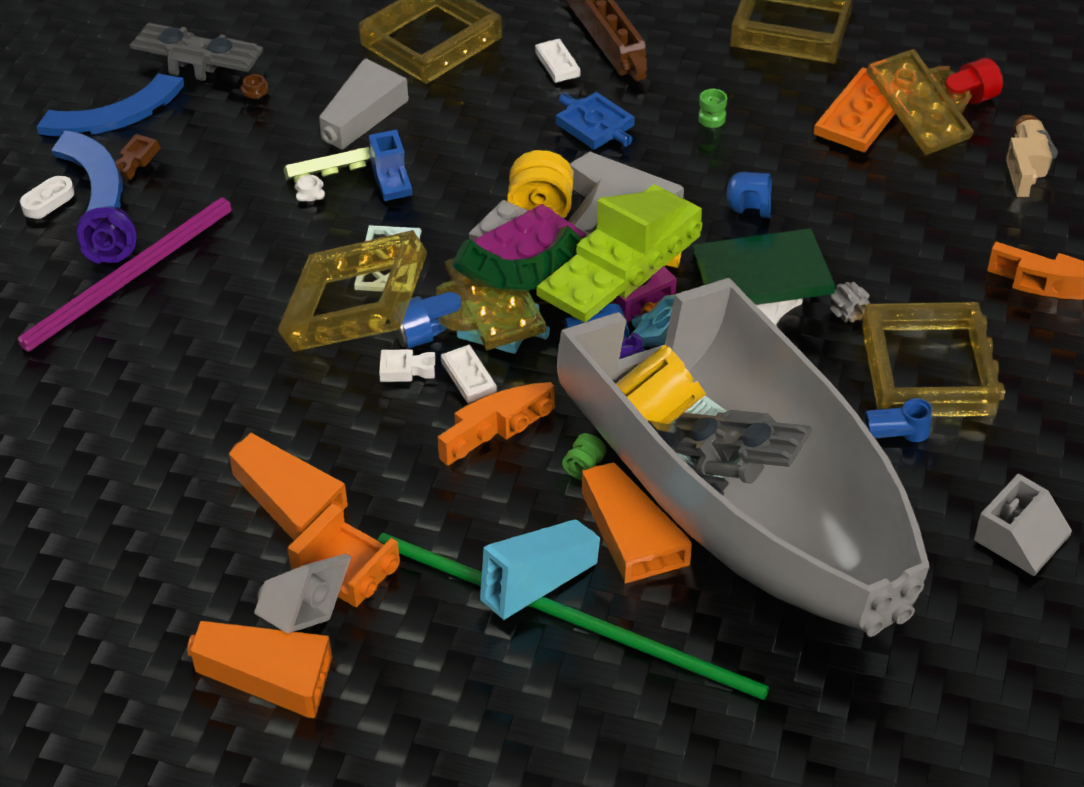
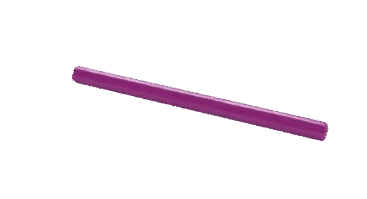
M219 198L18 337L20 347L29 352L229 214L232 210L230 202L224 198Z

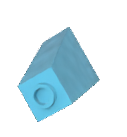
M575 519L485 546L483 549L480 600L503 620L597 564L600 537Z

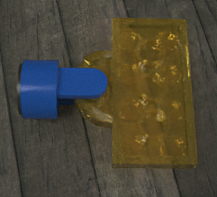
M455 258L445 261V269L451 281L438 286L435 296L423 300L418 296L395 303L393 308H391V317L396 335L401 346L406 349L432 342L433 336L448 328L456 331L476 330L486 350L546 332V323L528 291L504 292L480 285L451 266Z

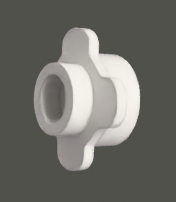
M305 175L299 178L295 184V189L298 190L296 194L297 200L314 201L322 199L325 196V192L321 189L323 181L314 175Z

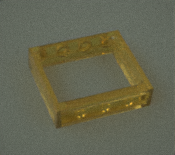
M397 0L359 22L361 45L425 84L502 38L501 15L474 0ZM436 6L470 25L423 55L416 53L388 36Z
M741 0L732 24L731 46L835 63L852 10L853 0H767L841 12L834 34L749 21L756 0Z
M414 230L310 254L278 331L293 352L399 330L428 252ZM391 269L379 302L313 316L326 283ZM387 319L391 322L390 324H385Z
M978 302L866 304L862 328L877 409L903 407L906 401L919 398L931 404L932 416H996L999 400H1004V385L998 382V362L992 358V338L987 337L986 315H981ZM968 329L982 386L895 388L884 330Z

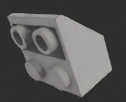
M1017 474L980 514L974 540L1035 576L1067 540L1072 530L1049 491L1024 476Z

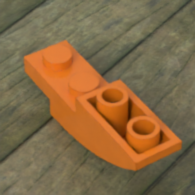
M995 242L987 271L1013 279L1012 288L1047 297L1084 300V261L1060 253L1053 260Z
M551 382L518 386L491 394L454 413L455 426L438 436L439 459L448 466L454 461L465 457L471 450L483 442L492 439L497 433L507 440L516 433L524 431L528 425L540 417L548 415L555 408V386Z

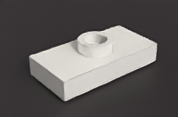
M560 39L535 45V53L555 83L580 77L579 66Z
M470 345L441 354V363L467 403L497 393V385Z

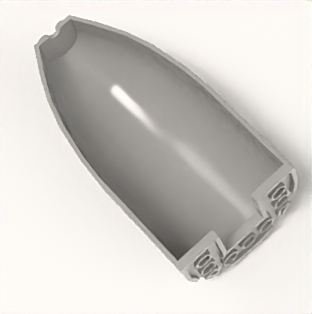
M730 278L675 294L665 345L669 346L685 364V368L694 378L693 382H699L707 394L706 397L726 411L738 410L768 413L776 422L810 426L812 431L790 467L763 464L765 468L751 484L744 483L739 478L724 477L729 482V485L723 490L724 496L700 477L697 470L688 465L662 439L615 384L662 346L619 359L626 319L620 312L561 330L557 356V374L559 382L568 396L657 503L693 539L728 568L777 599L819 617L862 630L870 637L877 635L883 628L895 621L897 624H902L911 618L915 612L912 605L924 588V580L930 566L920 528L907 493L888 456L858 414L833 384Z

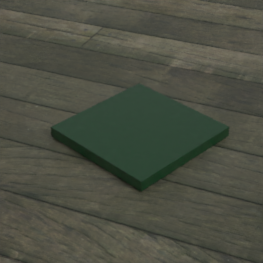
M811 228L693 245V253L703 286L730 278L755 305L835 293L833 279Z

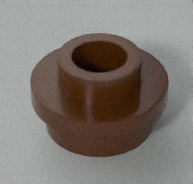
M252 74L243 79L241 90L246 97L258 99L268 92L269 86L263 76Z

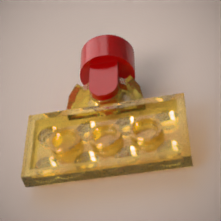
M912 49L869 64L866 72L921 150L927 155L971 138L974 131L961 114L968 102L978 104L995 98L1002 91L1003 76L1000 68L993 60L981 58L962 65L959 71L954 73L950 71L951 66H937L928 69L917 52Z

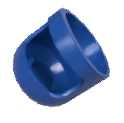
M739 172L733 175L729 180L726 191L727 203L730 209L739 214H742L745 209L760 210L761 218H770L771 173Z

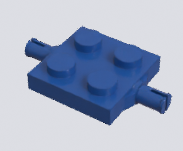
M597 92L579 100H575L567 93L561 94L559 103L566 106L567 109L556 115V124L592 149H596L612 139L617 140L625 147H627V144H631L632 136L625 133V131L634 126V116Z

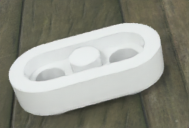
M54 176L23 195L20 200L23 214L29 218L40 219L70 200L74 195L72 181L65 176Z

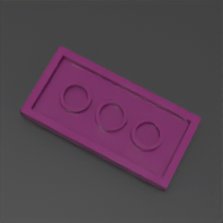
M541 204L473 241L485 250L501 256L502 259L515 260L531 258L544 251L552 243L562 227L569 226L582 239L586 238L587 234L559 216L549 207Z

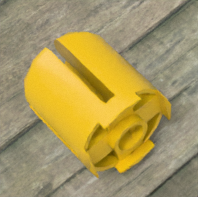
M666 345L659 348L615 383L647 421L650 420L664 424L672 423L707 395L698 381L693 382L694 378L685 368V364Z

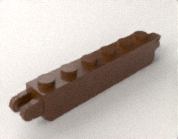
M566 0L620 76L630 74L636 81L646 79L647 60L644 40L614 0Z

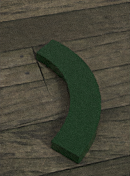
M569 226L560 228L555 239L544 251L531 258L515 260L502 259L501 256L485 250L471 239L462 242L451 266L462 275L485 287L504 292H527L537 289L541 282L577 255V244L582 238Z

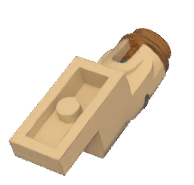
M1024 115L1015 122L1013 128L1015 138L1010 140L1006 158L1017 197H1029L1031 185H1035L1036 178L1047 175L1052 159L1056 158L1058 154L1042 122L1033 115Z

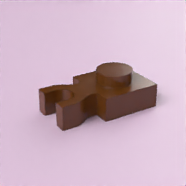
M135 134L119 152L121 159L115 161L120 174L122 172L126 179L131 180L135 175L136 168L138 166L145 167L161 149L158 141Z

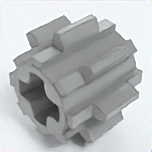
M845 282V284L837 285L835 293L831 294L830 303L832 306L830 310L844 322L848 320L854 322L855 320L860 321L863 319L865 313L869 311L868 305L870 302L867 299L870 295L855 282L851 284Z

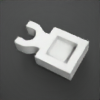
M381 350L380 382L412 381V375H418L423 378H435V352H426L413 356V350Z

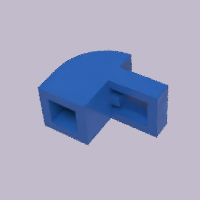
M397 129L369 135L372 170L376 185H379L384 201L411 196L412 187L404 166V149Z

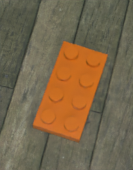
M862 67L815 124L814 134L865 153L911 94L913 84Z

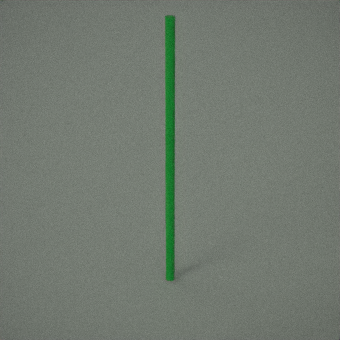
M382 533L379 536L378 541L384 545L390 538L398 541L399 554L481 587V571L386 533ZM544 596L528 605L761 700H765L769 690L767 685Z

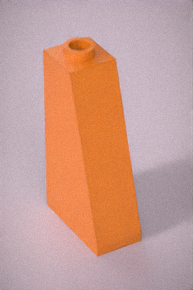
M250 433L241 442L237 443L229 453L233 476L294 541L332 503L343 510L348 506L345 483L253 433Z
M614 462L602 466H594L582 471V494L625 584L690 565L692 547L690 539Z
M200 621L196 635H191L188 642V656L192 657L197 673L309 718L316 717L332 659L329 636L299 632L287 634L282 630Z

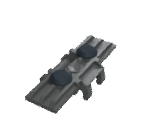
M152 23L146 24L130 44L131 49L168 56L169 74L179 75V66L185 67L187 63L193 64L195 77L201 81L206 80L205 71L214 72L217 66L248 72L263 52V47L229 39L226 38V35L220 34L218 38L212 40L194 36L193 33L187 32L186 27L178 29Z
M729 410L724 413L718 412L716 416L683 413L674 426H678L686 437L677 445L674 451L678 454L701 456L697 463L698 474L739 478L742 482L751 484L765 468L763 464L790 467L809 437L812 428L805 425L776 422L768 413ZM735 450H739L737 453L743 460L742 465L722 463L728 462Z

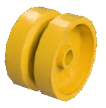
M540 150L525 153L515 160L510 170L508 202L528 211L544 204L559 216L565 218L571 209L573 191V170L569 162L556 153Z

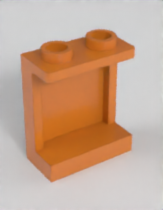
M333 503L288 547L291 570L343 554L351 556L338 597L354 607H357L365 598L371 597L376 591L378 584L387 575L392 574L400 563L398 541L390 538L384 545L345 523L343 509Z

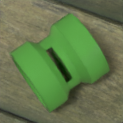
M719 89L704 90L699 97L701 108L698 112V120L705 127L716 128L722 126L726 120L727 95Z
M580 434L573 444V449L569 450L562 460V465L568 474L582 480L583 470L590 469L602 461L606 455V446L598 437L592 434Z

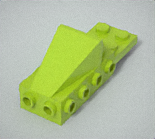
M655 184L641 193L599 198L597 200V229L577 244V255L537 286V296L582 322H587L617 296L620 295L626 298L650 279L660 268L668 264L699 238L702 229V208Z

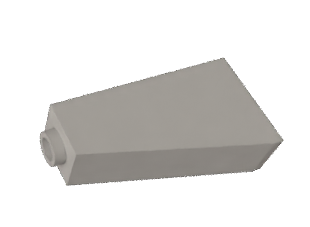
M364 59L319 116L322 139L343 150L408 101L407 78L368 59Z
M588 152L570 163L573 170V190L585 198L601 178L623 194L641 193L655 184L681 198L684 196V188L676 183L592 152Z

